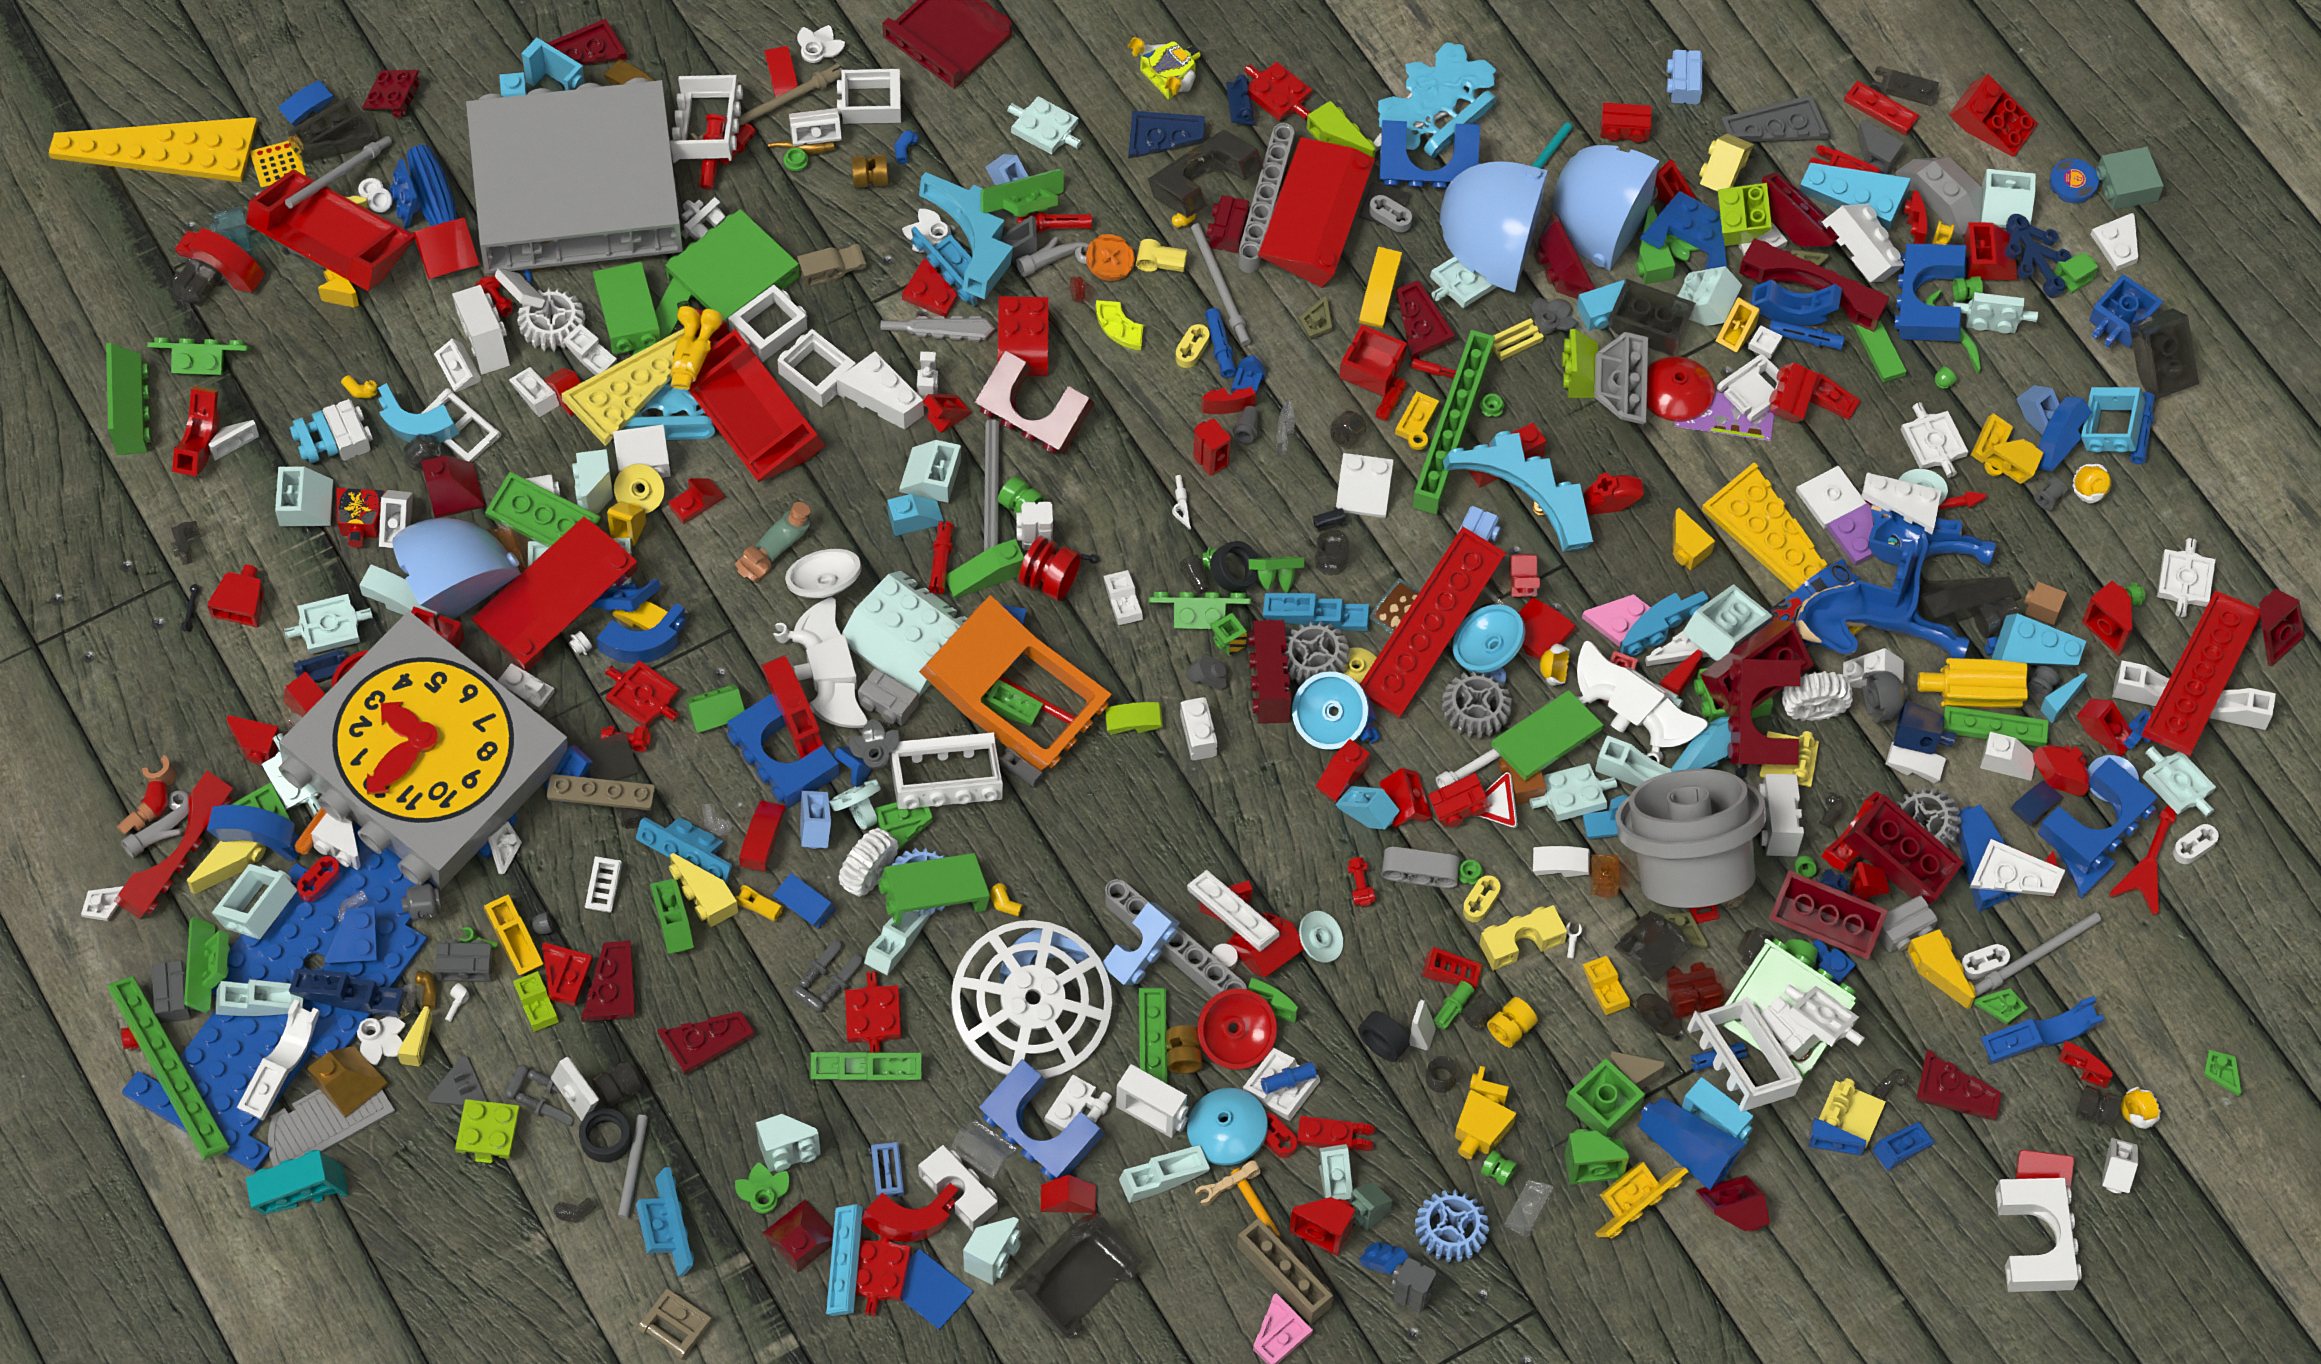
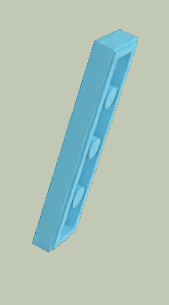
M857 1204L838 1207L835 1211L826 1314L830 1316L854 1313L863 1207Z

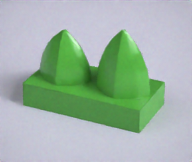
M1285 556L1249 559V569L1257 570L1260 582L1266 590L1274 582L1277 570L1280 585L1284 592L1288 593L1295 578L1296 568H1304V557Z

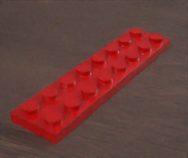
M1462 526L1361 681L1360 686L1363 688L1366 696H1369L1371 702L1400 719L1505 557L1506 552Z
M2216 590L2214 591L2143 730V737L2191 756L2261 617L2260 608Z

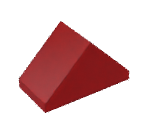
M1670 159L1657 172L1655 186L1658 189L1657 199L1668 205L1679 191L1696 199L1673 159Z
M561 368L543 381L556 393L559 404L572 417L575 413L562 401V393L579 385L581 382L575 371Z
M1071 1175L1041 1184V1212L1095 1213L1096 1185Z

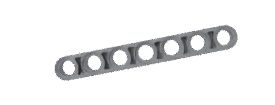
M1287 123L1277 124L1273 128L1239 248L1238 265L1246 273L1256 272L1261 265L1262 258L1257 256L1280 194L1292 154L1294 129Z
M1119 879L1110 881L1105 889V904L1107 908L1143 938L1139 928L1133 924L1138 915L1131 913V911H1142L1148 901L1126 882ZM1119 893L1123 896L1121 898H1114L1111 895ZM1179 927L1176 928L1177 934L1170 942H1165L1160 949L1163 956L1212 997L1228 989L1240 988L1247 990L1246 984ZM1176 942L1181 944V946L1175 948L1170 946V944ZM1191 959H1198L1201 962L1199 964H1192L1189 961ZM1215 975L1221 979L1213 981L1209 977Z

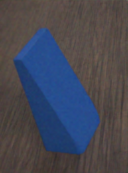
M1814 1118L1810 1129L1808 1146L1861 1156L1866 1146V1140L1825 1121Z
M1918 1121L1880 1139L1873 1148V1152L1886 1170H1890L1932 1146L1935 1142Z

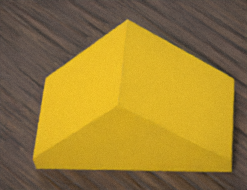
M1738 297L1716 342L1738 353L1755 330L1760 309Z

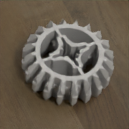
M1310 620L1308 627H1304L1300 623L1299 631L1292 629V637L1286 636V652L1282 653V655H1287L1289 677L1291 680L1296 679L1299 685L1310 677L1322 672H1345L1346 664L1350 661V648L1347 645L1348 642L1345 635L1342 636L1339 628L1334 630L1331 623L1325 627L1324 623L1320 621L1318 625L1314 626V623ZM1328 644L1335 648L1334 655L1329 654L1327 650ZM1297 653L1301 654L1304 660L1302 664L1295 659Z
M1475 671L1471 673V677H1468L1465 673L1461 675V680L1455 677L1452 684L1447 685L1446 692H1444L1442 697V711L1445 712V721H1450L1449 725L1451 728L1458 726L1457 732L1459 734L1466 731L1468 738L1472 736V733L1477 734V737L1480 739L1482 733H1486L1490 737L1493 730L1499 732L1501 725L1507 723V717L1511 714L1510 707L1512 703L1511 698H1509L1508 689H1503V681L1495 683L1496 678L1494 675L1486 678L1485 672L1481 676H1477ZM1459 697L1463 699L1464 704L1461 710L1456 703ZM1491 700H1494L1497 706L1494 713L1490 710L1489 706Z
M1923 786L1921 794L1917 789H1913L1912 797L1904 794L1903 797L1906 801L1904 803L1896 802V805L1909 816L1916 811L1913 819L1923 828H1925L1922 824H1925L1923 821L1926 816L1929 819L1927 820L1929 823L1926 824L1927 831L1947 848L1948 845L1946 843L1948 841L1955 843L1956 839L1952 834L1960 833V829L1955 825L1961 824L1962 820L1957 816L1960 814V809L1954 807L1956 802L1953 798L1948 799L1949 795L1946 792L1939 794L1937 788H1933L1929 792V789ZM1925 805H1937L1942 807L1943 810L1928 811ZM1943 825L1941 830L1936 834L1937 828Z

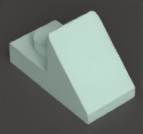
M1347 1145L1319 1148L1321 1158L1319 1170L1325 1198L1333 1197L1337 1200L1350 1199L1353 1190Z

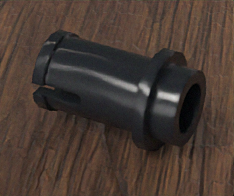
M1333 507L1332 511L1312 516L1316 531L1335 525L1340 527L1342 523L1346 522L1343 508Z

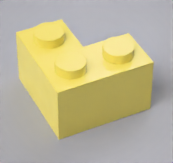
M1728 133L1720 138L1718 137L1716 141L1713 140L1708 154L1711 155L1708 164H1703L1699 174L1702 177L1700 184L1716 191L1718 189L1734 187L1738 174L1745 167L1754 144Z

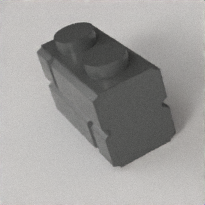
M455 939L445 940V943H437L435 962L437 981L491 982L494 956L491 943H487L484 940L461 943Z
M184 961L153 964L151 968L154 1011L160 1024L191 1019L190 1010L194 1008L184 1004L186 966Z
M1411 1258L1406 1259L1403 1265L1398 1264L1392 1275L1393 1282L1390 1286V1289L1394 1290V1301L1403 1306L1409 1305V1309L1419 1314L1423 1312L1433 1293L1436 1277L1435 1270L1425 1265L1420 1266L1419 1262Z

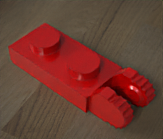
M1818 145L1815 152L1823 158L1831 159L1828 163L1816 157H1811L1808 162L1809 165L1810 163L1880 173V169L1874 165L1823 145Z
M1300 1116L1297 1144L1319 1148L1346 1144L1348 1151H1370L1373 1149V1142L1360 1138L1352 1140V1134L1374 1135L1375 1127L1365 1123L1354 1124V1122Z

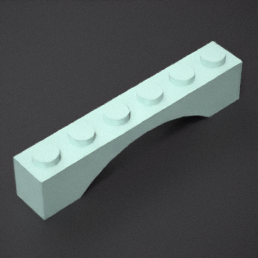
M1607 736L1598 756L1595 771L1638 787L1651 778L1671 772V769L1650 759L1632 744Z

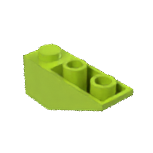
M1331 101L1308 114L1307 130L1316 140L1352 147L1375 158L1376 148L1370 139H1366L1361 134L1358 126L1355 123H1351L1346 118L1343 110L1340 107H1336Z

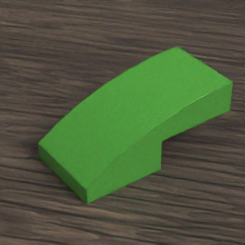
M1251 978L1248 990L1264 998L1272 1008L1275 1017L1295 1023L1298 1007L1294 1002L1269 984Z

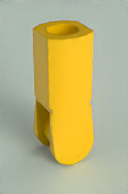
M1939 221L1932 244L1949 245L1954 224L1948 226Z
M746 885L741 886V893L739 896L734 897L737 905L754 911L773 922L778 920L782 914L783 905L761 895ZM750 897L755 899L753 903L748 901Z

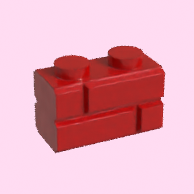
M1603 102L1600 137L1611 141L1618 139H1630L1633 142L1648 141L1651 130V106Z
M1790 363L1781 367L1776 377L1779 381L1777 388L1771 393L1769 403H1771L1770 413L1793 423L1804 420L1818 373L1806 369L1797 363Z
M1215 419L1199 423L1194 429L1193 458L1199 465H1203V469L1209 476H1213L1229 465L1231 436L1224 429H1221V425Z
M1476 772L1428 794L1436 815L1444 828L1447 826L1456 827L1463 822L1462 819L1471 815L1474 817L1480 816L1486 812V808L1491 806Z

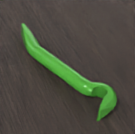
M1942 289L1931 294L1925 304L1935 306L1934 304L1939 298ZM1961 327L1960 342L1967 349L1976 373L1979 374L1980 361L1977 346Z

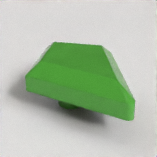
M2011 988L1974 999L1973 1002L1974 1005L2005 1024H2009L2028 1009Z
M2209 1050L2203 1076L2240 1096L2241 1086L2236 1057Z

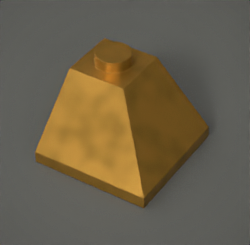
M354 1046L329 1051L308 1067L311 1081L345 1118L388 1085V1082Z

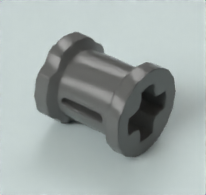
M2051 477L2046 487L2034 495V499L2041 508L2052 510L2057 499L2066 494L2067 486L2058 478Z

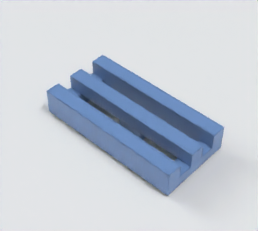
M898 1142L871 1145L876 1196L878 1197L882 1192L888 1197H893L896 1194L904 1196ZM890 1149L894 1151L897 1187L892 1188L888 1150ZM883 1150L887 1187L885 1189H881L877 1151Z

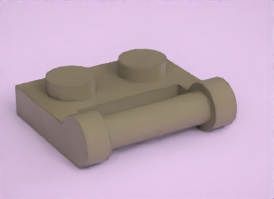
M666 1289L642 1319L637 1330L644 1335L648 1333L676 1352L675 1355L678 1358L684 1360L701 1335L712 1323V1318L669 1289ZM658 1318L686 1338L681 1343L654 1325V1322Z

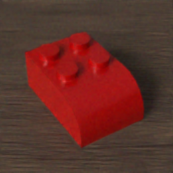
M999 296L998 362L1004 352L1007 351L1027 362L1032 367L1027 376H1048V297Z

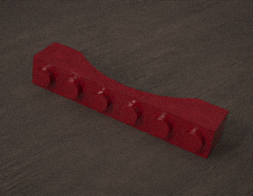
M1754 238L1741 261L1739 274L1760 283L1769 280L1801 283L1817 290L1836 284L1842 289L1839 306L1845 311L1850 321L1872 332L1876 330L1886 311L1889 296L1884 295L1881 291L1861 285L1858 281L1845 278L1835 271L1822 268L1812 261L1799 258L1789 251H1783L1772 246L1766 241Z

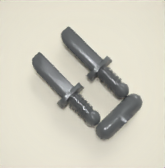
M835 939L816 961L811 960L809 962L811 968L804 975V978L800 980V985H795L792 988V994L802 1004L817 1012H821L824 1009V1003H828L840 988L846 990L848 985L845 982L862 963V957L856 953L837 976L832 975L829 978L832 983L821 994L820 999L807 991L805 988L816 979L819 973L822 975L827 973V970L824 968L839 952L842 945L838 939Z
M519 1065L505 1090L506 1098L514 1099L516 1097L518 1103H523V1105L531 1109L533 1108L535 1116H539L541 1113L567 1126H571L573 1123L572 1116L546 1104V1098L542 1097L539 1101L533 1097L531 1098V1096L529 1097V1095L526 1096L524 1093H518L528 1074L530 1080H534L538 1084L540 1083L547 1087L545 1092L550 1094L552 1090L562 1095L551 1077L540 1072L538 1073L536 1070L529 1071L526 1065Z

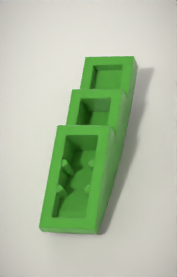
M999 679L981 697V702L997 715L1029 726L1032 725L1043 703Z
M810 1052V1079L921 1080V1052Z

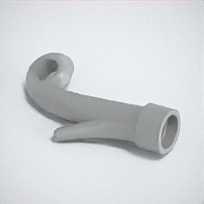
M1054 237L1044 248L1036 253L1017 258V268L1020 274L1026 277L1035 273V270L1074 253L1079 262L1086 264L1085 256L1081 252H1086L1089 244L1085 242H1072L1055 247L1058 237Z
M181 790L172 792L168 796V806L174 810L173 812L135 835L130 834L121 840L123 848L131 858L142 853L143 849L151 844L169 837L181 835L180 829H170L176 826L188 814L187 797L189 794ZM176 800H183V803H182V804H176L175 801H176Z

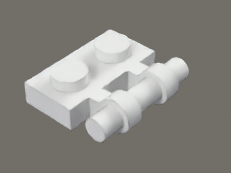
M1072 1075L1045 1115V1122L1063 1131L1080 1111L1083 1112L1085 1107H1088L1091 1111L1087 1117L1096 1123L1100 1115H1104L1109 1108L1108 1103L1112 1096L1107 1092H1103L1099 1099L1093 1098L1096 1087Z

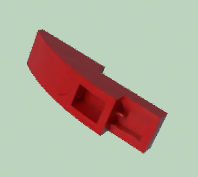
M786 655L762 664L761 667L800 760L821 747L823 743L818 732L820 731L803 689Z

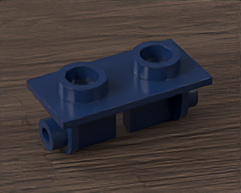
M1238 75L1234 82H1226L1231 123L1254 125L1252 100L1246 95L1248 93L1247 85L1249 84V79L1245 75Z
M337 648L330 653L303 661L297 660L298 662L293 663L297 678L304 672H307L313 681L316 682L332 677L338 666L346 659L344 649L338 650Z

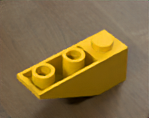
M1940 929L1912 939L1907 952L1918 973L1966 1009L1971 1008L1976 996L1975 989L1971 982H1967L1961 962L1955 959L1949 939L1943 936Z

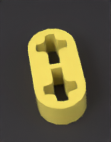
M1196 324L1188 329L1176 349L1175 358L1179 366L1191 368L1198 362L1209 343L1210 334L1207 327ZM1199 334H1201L1202 337H1199L1195 343L1194 336L1197 337ZM1191 350V356L1183 358V355H1186Z
M1489 875L1483 876L1478 880L1463 905V915L1468 921L1479 922L1485 918L1499 896L1500 882L1498 879ZM1491 885L1493 889L1489 890L1486 896H1484V887L1487 888ZM1477 902H1480L1479 911L1471 912V907L1474 908Z

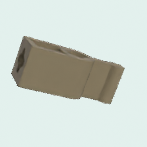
M854 244L840 250L831 247L797 256L800 276L805 288L840 279L849 271L866 268V262L859 244Z

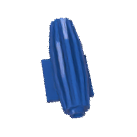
M422 144L409 149L406 154L409 173L404 160L399 159L397 168L393 171V184L389 187L392 200H395L398 219H402L404 228H410L413 214L421 210L430 226L456 220L457 215L453 195L444 171L433 152L427 145Z

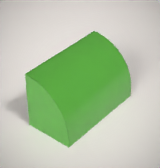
M735 684L685 699L697 733L725 725L729 720L745 711L739 689Z

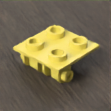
M1768 731L1767 737L1799 739L1798 765L1762 764L1760 777L1764 778L1765 774L1797 775L1798 785L1811 787L1819 741H1815L1814 737H1812L1813 734L1808 731H1804L1799 737Z
M1846 1078L1842 1082L1835 1081L1819 1120L1866 1140V1148L1886 1102L1855 1089V1082L1851 1079Z

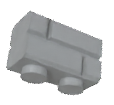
M874 669L858 691L861 706L868 711H877L890 724L897 723L903 726L919 704V693L878 669Z
M1918 896L1887 913L1878 938L1882 940L1888 952L1896 949L1903 951L1909 947L1912 939L1933 932L1938 920L1923 897Z

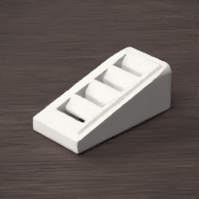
M595 856L585 909L612 913L622 869V862L620 860ZM600 868L614 870L613 875L600 873ZM598 878L612 880L611 884L597 882ZM602 888L610 891L609 894L595 892V889ZM593 898L607 899L608 901L607 904L595 903Z

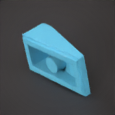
M2082 673L2044 698L2040 710L2051 723L2060 716L2083 688L2087 678L2086 673Z

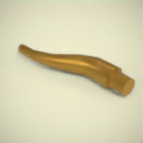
M792 141L768 143L767 147L800 148L806 154L812 155L834 150V143L831 141L814 144L804 143V145L793 146Z

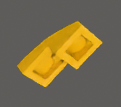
M644 601L635 611L625 612L622 609H615L612 614L633 628L637 625L643 630H649L655 627L668 612L648 601Z
M1607 955L1583 964L1587 980L1605 1015L1630 1007V999L1620 985L1618 973Z

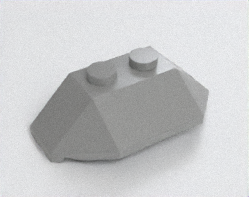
M1950 157L1913 159L1896 171L1895 174L1899 177L1911 178L1910 189L1918 191L1922 200L1949 226L1954 224V231L1961 238L1965 236L1968 222H1980L1983 188Z
M1624 332L1595 355L1594 398L1620 419L1644 425L1646 423L1648 337Z

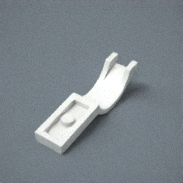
M295 999L288 1011V1020L283 1036L273 1052L268 1057L262 1059L237 1106L239 1110L262 1121L266 1117L288 1073L294 1069L304 1055L320 1012L315 1008L311 1012L300 1008V1001Z

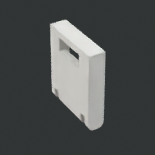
M1760 354L1725 378L1717 386L1720 392L1726 390L1724 396L1744 416L1748 414L1747 419L1750 422H1753L1769 411L1771 406L1769 398L1775 390L1760 374L1766 371L1777 382V385L1779 382L1776 379L1779 370L1763 354Z

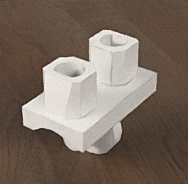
M714 197L700 210L703 206L702 201L698 200L693 203L687 200L683 204L686 212L681 216L685 221L690 217L692 219L684 225L685 229L681 232V235L684 238L690 235L698 241L708 231L702 224L706 220L714 228L720 225L726 217L718 208L720 201Z

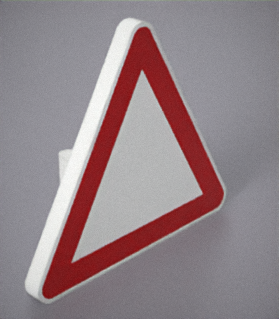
M1505 773L1485 791L1491 806L1486 808V812L1478 817L1516 828L1518 822L1512 775Z

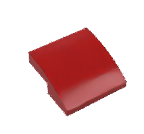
M465 217L413 232L428 280L479 265Z
M1533 597L1518 612L1525 625V638L1522 647L1525 654L1541 660L1545 651L1551 649L1554 644L1562 645L1576 629L1575 624L1564 615Z

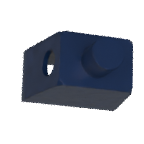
M1905 700L1904 707L1897 720L1893 745L1926 754H1934L1938 744L1952 748L1957 733L1943 729V715Z

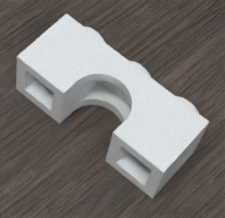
M942 1145L918 1165L919 1176L936 1194L946 1188L949 1183L963 1190V1196L955 1202V1214L974 1232L977 1227H980L998 1212V1198L989 1187L985 1189L979 1183L980 1179L972 1169L969 1168L967 1170L961 1164L962 1161L955 1151H948Z

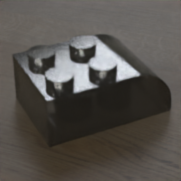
M1625 279L1610 314L1609 325L1619 336L1624 332L1648 337V348L1677 357L1692 322L1696 303Z
M2172 308L2129 324L2140 382L2146 392L2155 395V400L2199 384L2188 315Z

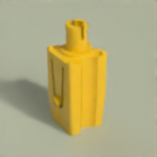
M1948 658L1946 659L1947 665L1940 669L1941 673H1918V691L1941 692L1943 697L1942 707L1980 709L2021 708L2023 701L2027 700V663L1992 659Z

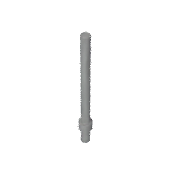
M385 136L376 143H369L363 148V151L286 199V206L288 208L296 206L367 159H374L380 155L381 150L392 144L391 138Z
M1198 223L1194 224L1191 227L1192 232L1228 312L1230 326L1237 333L1241 345L1246 346L1251 341L1245 329L1246 323L1244 318L1237 311L1201 225Z
M2096 912L1998 972L1993 971L1985 976V980L1974 986L1975 998L1989 989L1994 990L2001 986L2005 979L2101 921L2100 915Z

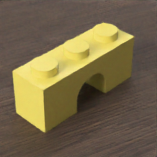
M1554 905L1547 908L1543 906L1533 910L1531 914L1524 917L1515 916L1503 925H1492L1486 928L1481 933L1480 946L1492 970H1496L1517 962L1519 953L1515 943L1517 940L1522 938L1531 939L1542 952L1565 943L1567 930Z

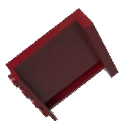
M917 0L895 21L888 17L882 23L883 38L955 89L1012 37V22L1006 15L998 13L988 2L982 0Z

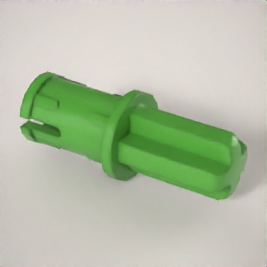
M1461 981L1452 995L1444 999L1443 1007L1433 1019L1438 1028L1446 1029L1457 1013H1462L1463 1005L1474 993V988L1469 983Z

